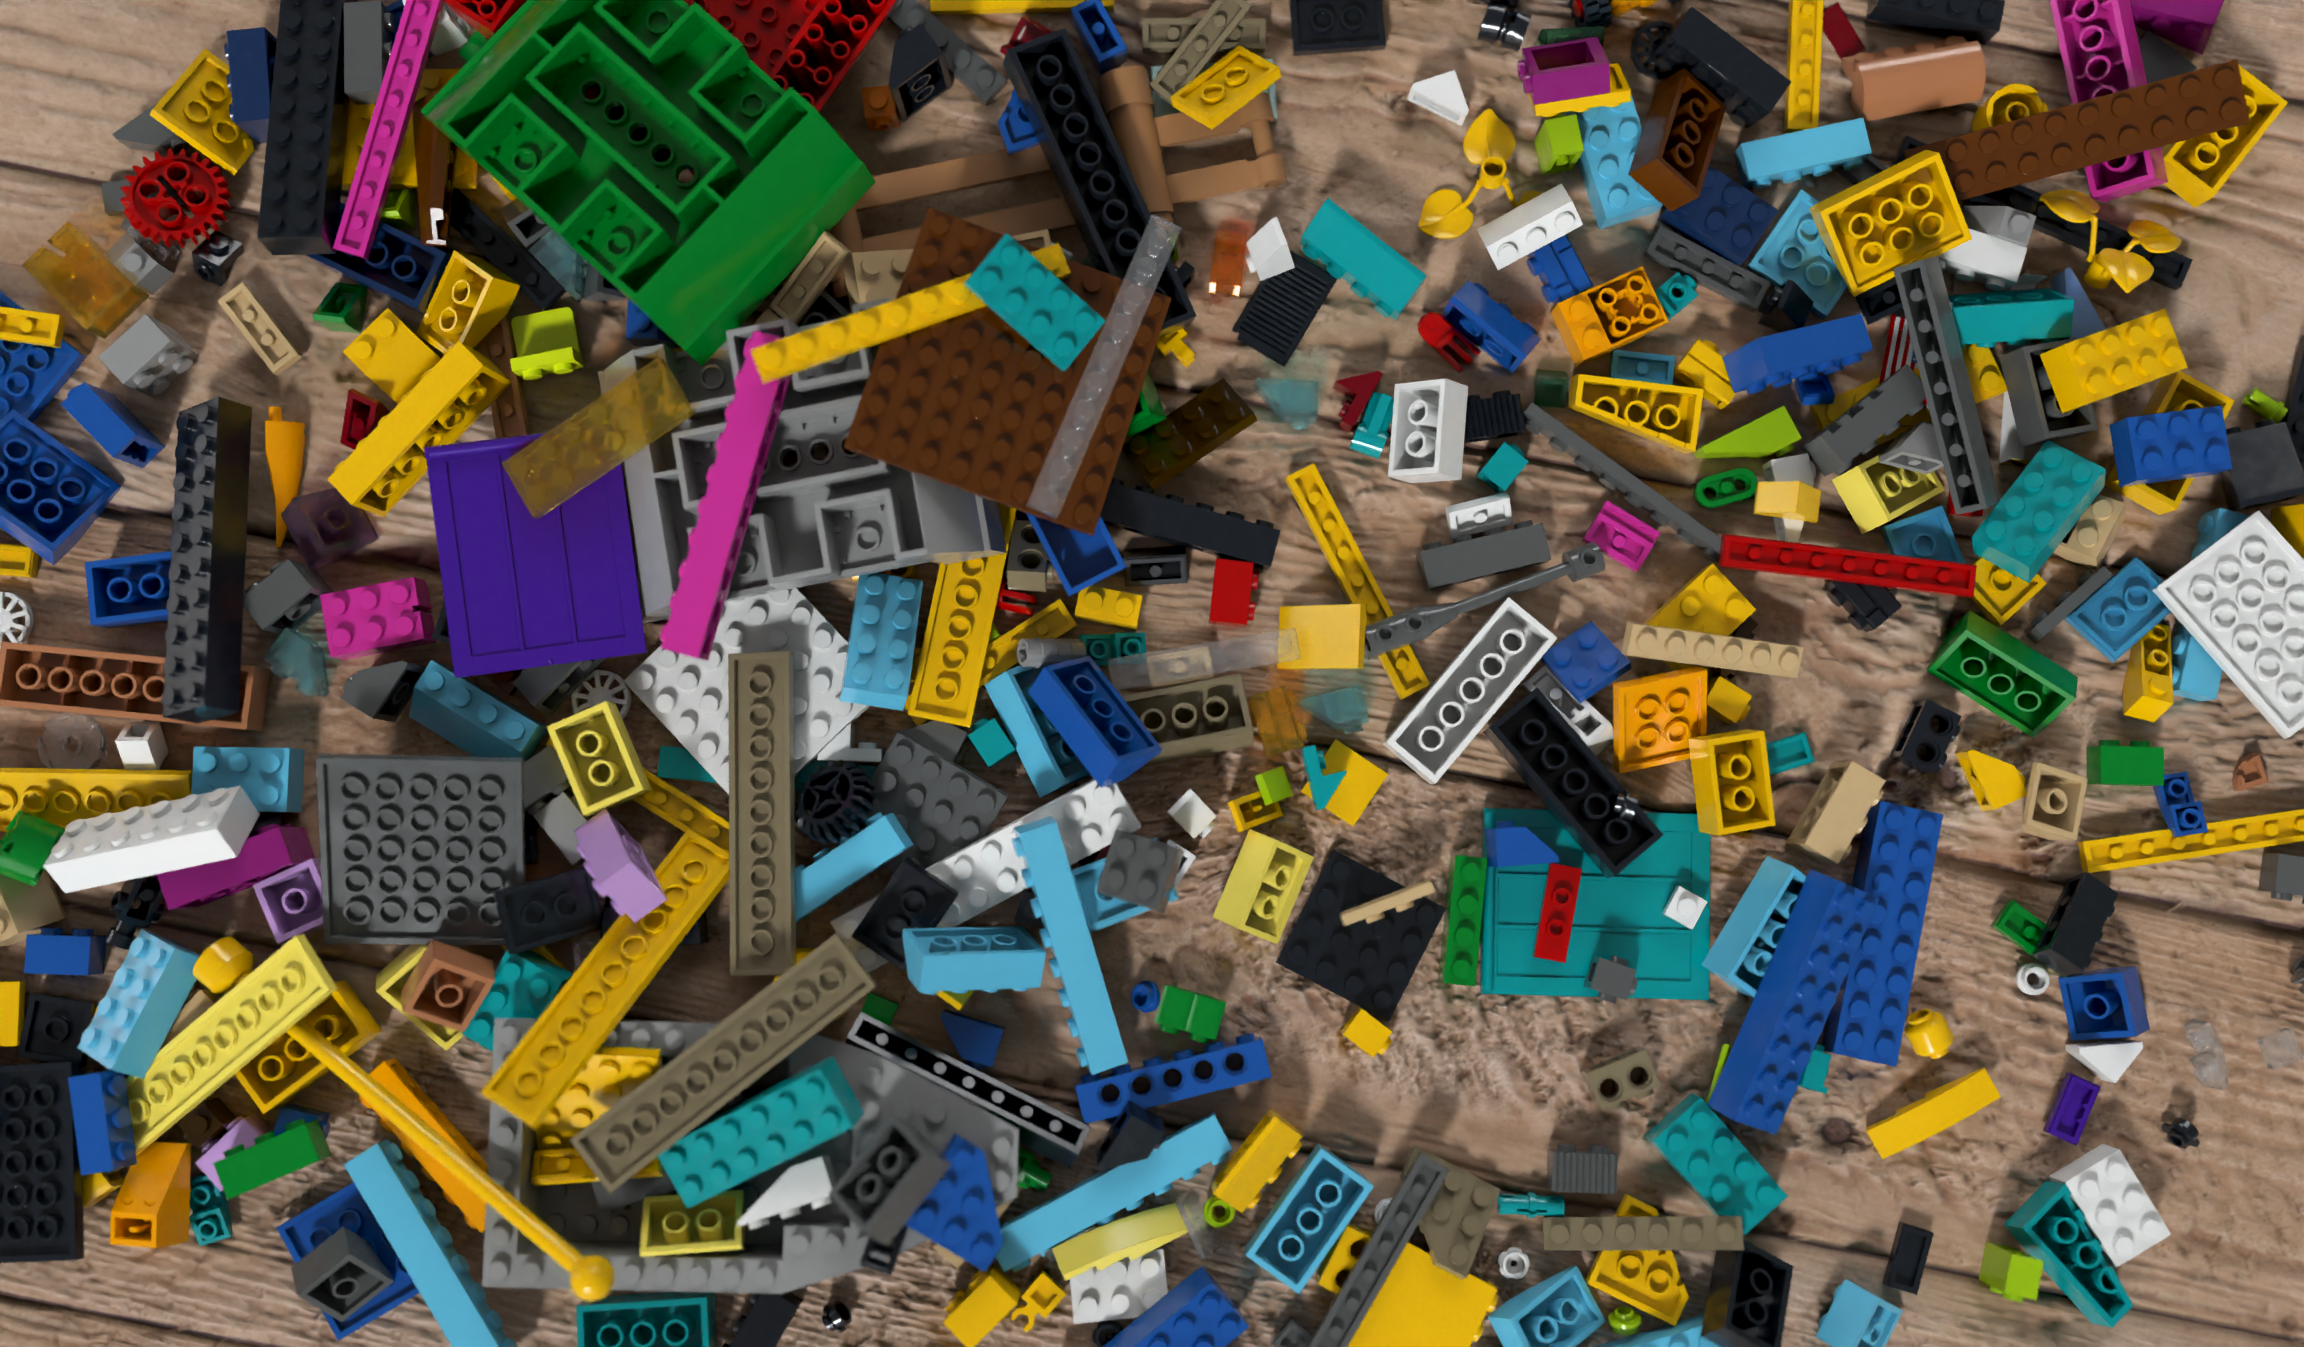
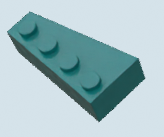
M2045 1181L2003 1225L2030 1255L2044 1261L2043 1270L2091 1323L2113 1328L2132 1308L2133 1304L2115 1271L2105 1261L2101 1253L2103 1250L2097 1239L2091 1236L2084 1223L2086 1219L2081 1210L2076 1208L2069 1196L2071 1192L2066 1183Z

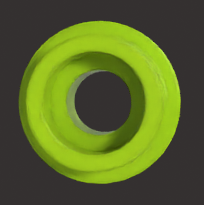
M1214 1195L1205 1202L1203 1216L1211 1226L1223 1228L1234 1219L1235 1208ZM1217 1205H1222V1215L1214 1216V1208Z
M1618 1307L1609 1314L1608 1321L1612 1326L1613 1332L1616 1334L1632 1335L1639 1330L1638 1326L1641 1324V1315L1630 1307Z

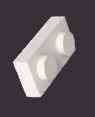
M1506 492L1446 507L1448 530L1452 539L1513 524L1510 497Z

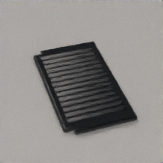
M1291 250L1290 254L1295 268L1262 280L1232 328L1233 332L1239 334L1237 340L1283 367L1286 366L1337 281L1329 272Z

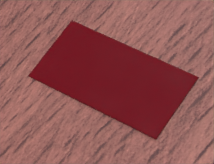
M1838 3L1823 11L1822 30L1842 62L1844 57L1854 56L1866 49Z

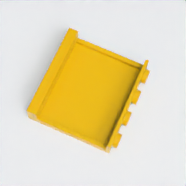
M1408 1242L1348 1347H1470L1472 1341L1477 1342L1483 1332L1484 1324L1482 1321L1487 1311L1492 1312L1498 1301V1294H1496L1498 1289L1492 1282H1486L1470 1273L1463 1280L1435 1266L1428 1251Z

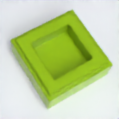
M1283 766L1255 776L1265 806L1293 796Z

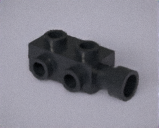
M156 874L126 880L121 890L113 895L110 903V912L118 922L115 927L110 928L105 938L106 942L118 948L129 950L131 943L136 939L134 934L138 926L148 929L151 921L157 922L160 919L164 908L163 904H161L164 895ZM135 897H137V902L132 905Z

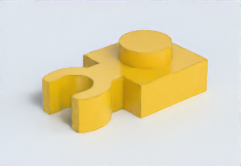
M1042 1271L1021 1295V1298L1027 1303L1017 1306L1013 1310L1010 1319L1014 1321L1018 1315L1025 1314L1029 1321L1024 1325L1023 1331L1028 1332L1034 1326L1036 1314L1039 1313L1046 1319L1066 1296L1067 1291L1045 1271Z

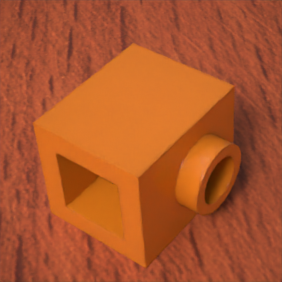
M881 85L861 88L864 115L869 130L885 131L894 127H900L899 115L889 86Z

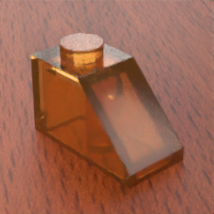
M1216 230L1209 292L1239 296L1247 234Z

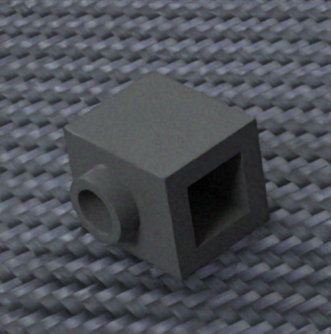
M1610 955L1609 960L1593 956L1584 986L1599 991L1597 998L1616 1003L1617 998L1627 1001L1628 996H1632L1637 987L1638 978L1635 977L1637 970L1628 967V960Z

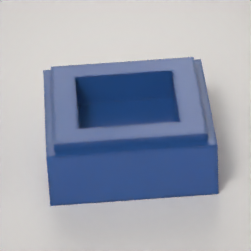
M1818 375L1813 379L1799 382L1798 378L1795 379L1794 387L1802 405L1833 404L1835 394L1827 376Z

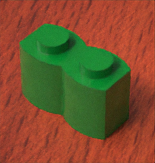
M1165 983L1154 1022L1160 1024L1159 1030L1177 1035L1178 1029L1191 1033L1190 1039L1208 1044L1209 1039L1216 1040L1226 1001Z

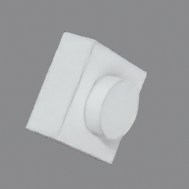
M1676 886L1662 914L1689 929H1693L1708 901L1681 886Z

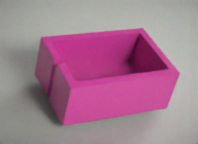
M410 577L320 595L329 654L332 658L348 660L437 642V640L432 639L435 629L433 616L422 611L415 612V607L423 610L431 609L427 581Z

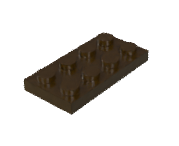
M1222 378L1168 414L1166 419L1150 426L1125 443L1122 450L1150 487L1155 490L1258 420L1250 407L1228 382Z

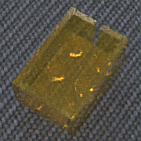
M68 221L47 240L52 246L67 254L65 257L42 245L22 264L87 331L103 339H106L150 296L147 292L136 287L113 265L107 252L86 231Z

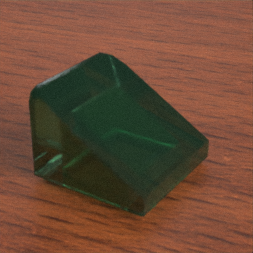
M1536 369L1533 403L1542 407L1565 408L1569 384L1567 372Z

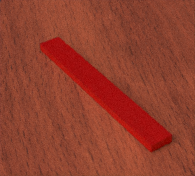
M1730 534L1722 535L1719 567L1969 598L1974 596L1977 565Z

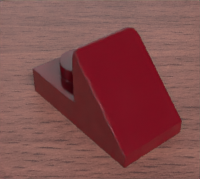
M1374 371L1335 381L1333 388L1353 400L1351 402L1347 399L1338 414L1339 417L1343 418L1339 425L1341 429L1350 433L1381 380L1382 372Z
M353 388L348 390L340 443L355 450L357 444L363 438L368 437L378 426L380 419L389 414L390 411L381 401Z

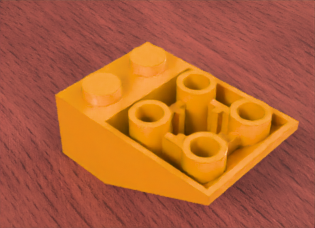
M1643 266L1557 303L1551 311L1552 318L1576 368L1611 353L1613 349L1617 350L1669 323Z
M154 1141L136 1156L137 1164L130 1166L111 1209L110 1244L160 1248L189 1242L191 1143Z

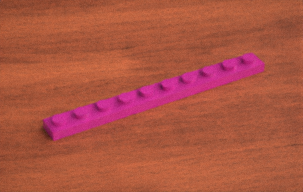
M406 0L333 246L337 251L364 259L369 258L444 5L443 0Z

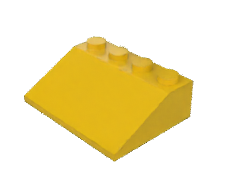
M1924 150L1809 207L1820 237L1854 297L1894 278L1893 268L1939 256L1972 239L1940 153L1930 150Z

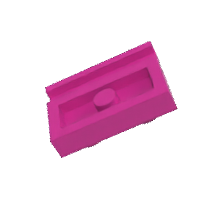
M1607 500L1604 502L1603 507L1595 517L1582 541L1587 544L1595 542L1603 554L1636 573L1639 571L1661 532Z

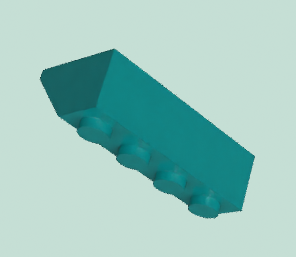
M1329 198L1323 203L1301 237L1300 245L1303 246L1302 251L1312 260L1319 259L1327 266L1326 270L1333 277L1339 280L1343 278L1351 285L1350 289L1362 299L1367 297L1376 304L1374 306L1375 309L1386 318L1391 316L1394 320H1397L1419 293L1427 277Z
M2051 288L1948 295L1961 349L1965 348V344H1976L1978 347H1994L1996 342L2006 341L2010 345H2025L2028 340L2039 339L2038 341L2042 343L2059 341V338L2071 337L2074 299Z

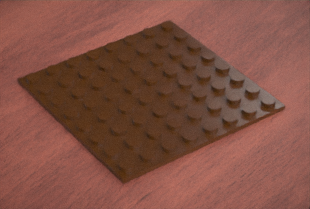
M928 207L896 299L973 273L1004 235ZM1014 239L1029 253L1040 250V248ZM1065 258L1071 274L1060 281L1105 320V323L1063 372L988 306L881 342L844 448L1093 536L1172 298Z

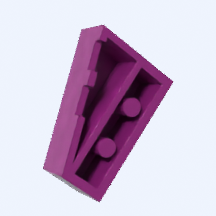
M2130 0L2136 27L2146 31L2150 30L2157 36L2201 55L2204 53L2224 0Z

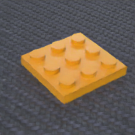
M1699 665L1613 683L1614 769L1619 774L1690 759L1688 738L1707 735L1708 670Z

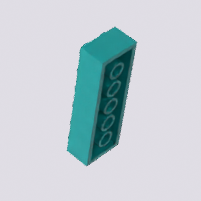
M831 1056L705 1119L661 1153L658 1158L688 1209L853 1128L865 1112L834 1057Z

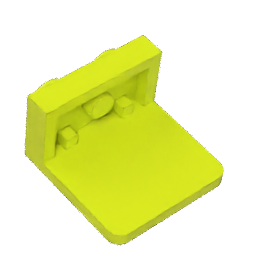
M563 307L518 316L512 319L511 325L517 358L510 359L512 372L520 378L536 380L542 378L543 375L552 373L567 374L572 372L573 369L584 367L575 316L572 309Z

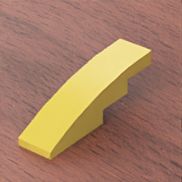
M1172 1203L1115 1220L1052 1248L1062 1276L1067 1281L1094 1266L1100 1271L1127 1256L1133 1261L1189 1231L1176 1203Z

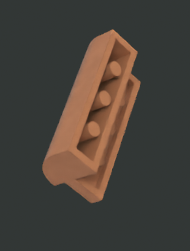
M1950 36L1946 39L1932 42L1923 41L1904 47H1890L1886 50L1871 53L1862 52L1855 56L1844 57L1842 62V70L1853 84L1850 107L1858 118H1864V122L1982 100L1986 78L1984 54L1978 41L1967 42L1963 36Z

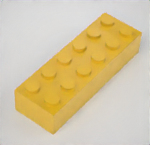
M458 341L444 352L442 359L433 368L423 374L421 381L411 391L401 397L400 403L389 414L380 419L378 426L368 437L363 438L357 444L356 449L346 460L340 462L335 467L333 474L327 480L351 505L385 517L428 471L424 447L454 444L512 381L488 357Z

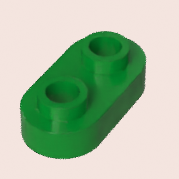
M1737 468L1705 477L1694 487V500L1705 509H1713L1745 500L1755 493L1757 478L1752 471L1746 468ZM1735 480L1743 484L1742 490H1737L1734 487ZM1706 488L1712 490V499H1709L1704 495V490Z

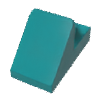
M1315 745L1304 747L1300 750L1315 811L1321 810L1329 802L1347 770L1323 776L1321 770L1326 769L1322 750L1316 751Z

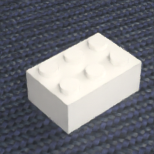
M1446 378L1395 384L1388 477L1408 483L1461 480L1468 386Z
M2101 1144L2049 1176L2052 1182L2066 1183L2071 1192L2069 1196L2076 1208L2081 1210L2086 1219L2084 1222L2091 1236L2097 1239L2103 1250L2101 1253L2105 1261L2111 1266L2119 1267L2171 1235L2120 1149Z

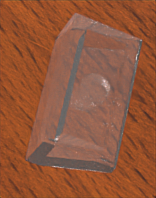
M1193 1187L1177 1194L1175 1200L1198 1256L1203 1261L1218 1250L1222 1244L1216 1228L1208 1224L1203 1216L1205 1202L1199 1188Z

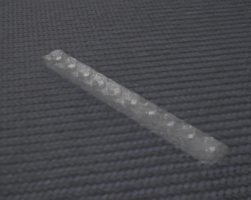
M1154 214L1151 215L1026 506L1055 519L1058 517L1181 227Z

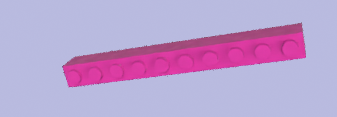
M753 330L752 337L745 343L744 365L742 370L737 372L734 382L735 396L726 408L725 419L727 423L724 433H720L716 442V451L718 452L716 461L708 470L707 483L709 484L706 495L701 497L698 504L697 512L699 519L697 526L691 530L688 545L690 550L687 559H684L680 565L679 577L681 580L678 591H674L670 599L671 615L669 621L664 624L661 630L660 639L663 641L661 645L663 649L706 661L709 660L792 375L790 374L763 384L750 350L783 339L782 337Z

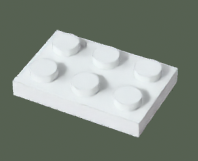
M1158 1247L1133 1261L1127 1256L1100 1271L1094 1266L1071 1278L1070 1289L1074 1324L1138 1318L1168 1293L1164 1248Z

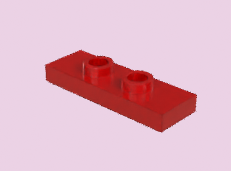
M1555 863L1548 864L1533 957L1566 963L1582 872L1581 868Z

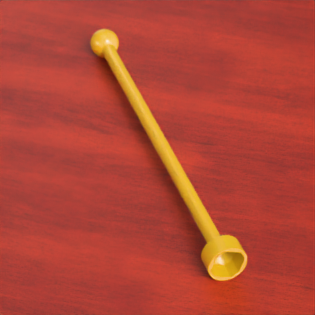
M224 937L214 942L200 955L194 965L193 976L213 993H226L252 973L254 956L233 937ZM303 1018L286 1031L570 1273L571 1288L579 1298L595 1301L605 1297L611 1291L615 1282V1271L612 1264L606 1258L597 1255L584 1257Z

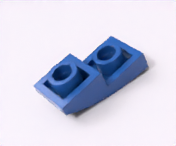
M2187 772L2164 775V785L2153 786V790L2172 835L2180 837L2208 832L2201 801L2194 802Z

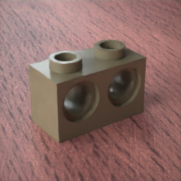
M1015 520L1011 533L1007 567L1008 589L1046 592L1047 579L1053 580L1054 566L1049 560L1031 521Z
M1639 1046L1580 1070L1594 1105L1601 1110L1606 1109L1607 1112L1623 1107L1625 1105L1623 1101L1634 1096L1637 1100L1646 1098L1654 1093V1088L1661 1086L1646 1049ZM1640 1066L1643 1076L1639 1082L1632 1083L1630 1072L1633 1068ZM1606 1079H1612L1614 1084L1612 1092L1602 1095L1600 1091L1601 1083Z

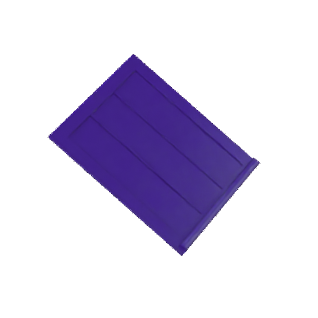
M616 424L424 447L455 678L647 652Z

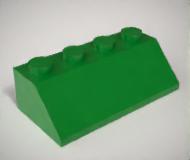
M1971 610L1949 631L1927 667L1929 673L2033 738L2076 698L2077 676Z

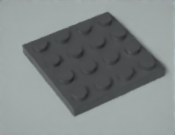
M899 731L871 778L873 785L876 787L873 792L877 799L872 802L874 810L867 813V818L869 819L879 812L883 816L894 813L914 845L881 867L894 874L905 857L926 869L984 838L1009 795L902 731ZM862 821L859 825L860 831L855 830L857 834L867 828L864 823L865 821Z

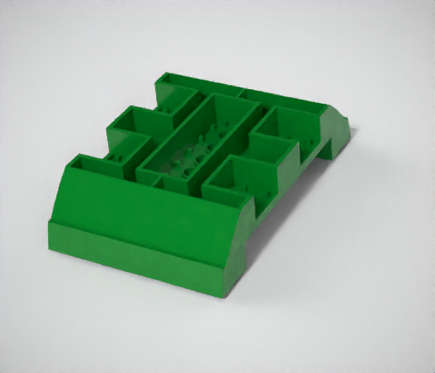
M527 0L421 110L422 114L471 159L478 162L643 311L661 331L701 367L727 340L726 331L739 328L805 258L824 231L829 232L876 182L865 164L810 103L791 87L785 91L750 60L741 42L698 4L694 2L690 7L683 0ZM599 86L601 93L597 98L590 100L585 97L588 88ZM614 107L624 108V115L619 120H610L608 117L610 110ZM643 127L648 130L644 140H632V133L637 128ZM667 148L671 150V156L667 161L657 162L655 160V155L660 149ZM691 169L695 172L691 182H679V174L683 170Z

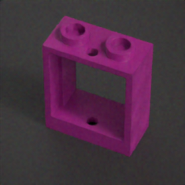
M1598 37L1522 48V60L1517 61L1519 80H1523L1524 93L1530 94L1534 105L1610 93V63Z

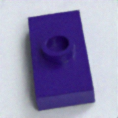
M2067 1072L2043 1131L2077 1146L2101 1086Z

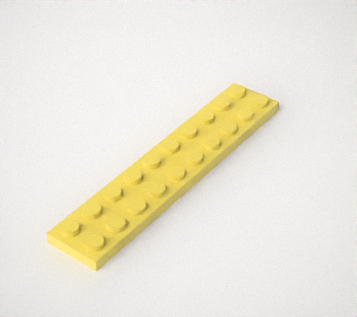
M304 934L295 935L157 1053L144 1079L131 1075L126 1079L136 1156L337 989ZM120 1169L114 1171H107V1174L116 1173Z

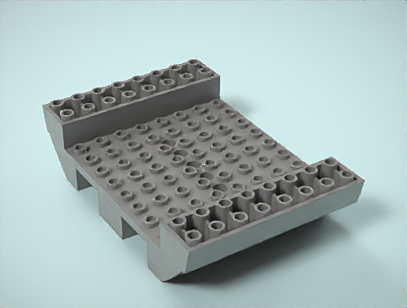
M879 299L852 305V311L855 314L896 299ZM789 318L727 330V342L702 367L684 350L675 352L665 344L631 350L610 364L605 370L598 371L606 425L616 424L643 623L670 618L672 611L670 609V599L674 591H678L681 580L679 577L680 565L684 559H687L690 550L688 545L691 530L697 526L699 519L697 512L698 504L701 497L706 495L709 484L707 483V473L710 466L715 464L718 454L716 442L720 433H724L727 423L725 412L728 403L733 401L735 396L734 382L737 372L742 370L744 365V346L746 341L752 337L753 330L786 338L835 320L798 327ZM880 343L791 375L767 457V467L762 474L726 601L937 560L947 565L1007 553L997 502L859 453L849 455L845 452L844 445ZM826 444L829 448L828 457L822 461H817L814 458L815 448L818 445ZM790 450L796 451L798 454L797 463L792 467H786L783 463L784 454Z

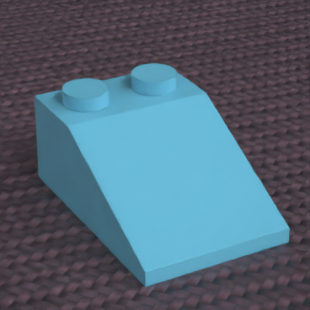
M1572 1265L1510 1298L1488 1316L1503 1347H1576L1606 1322L1577 1265Z

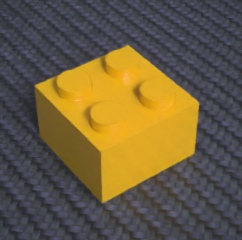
M995 1262L986 1272L979 1269L971 1277V1282L968 1284L969 1288L965 1292L960 1288L948 1300V1305L944 1309L947 1313L943 1324L966 1347H975L1018 1303L1021 1289Z

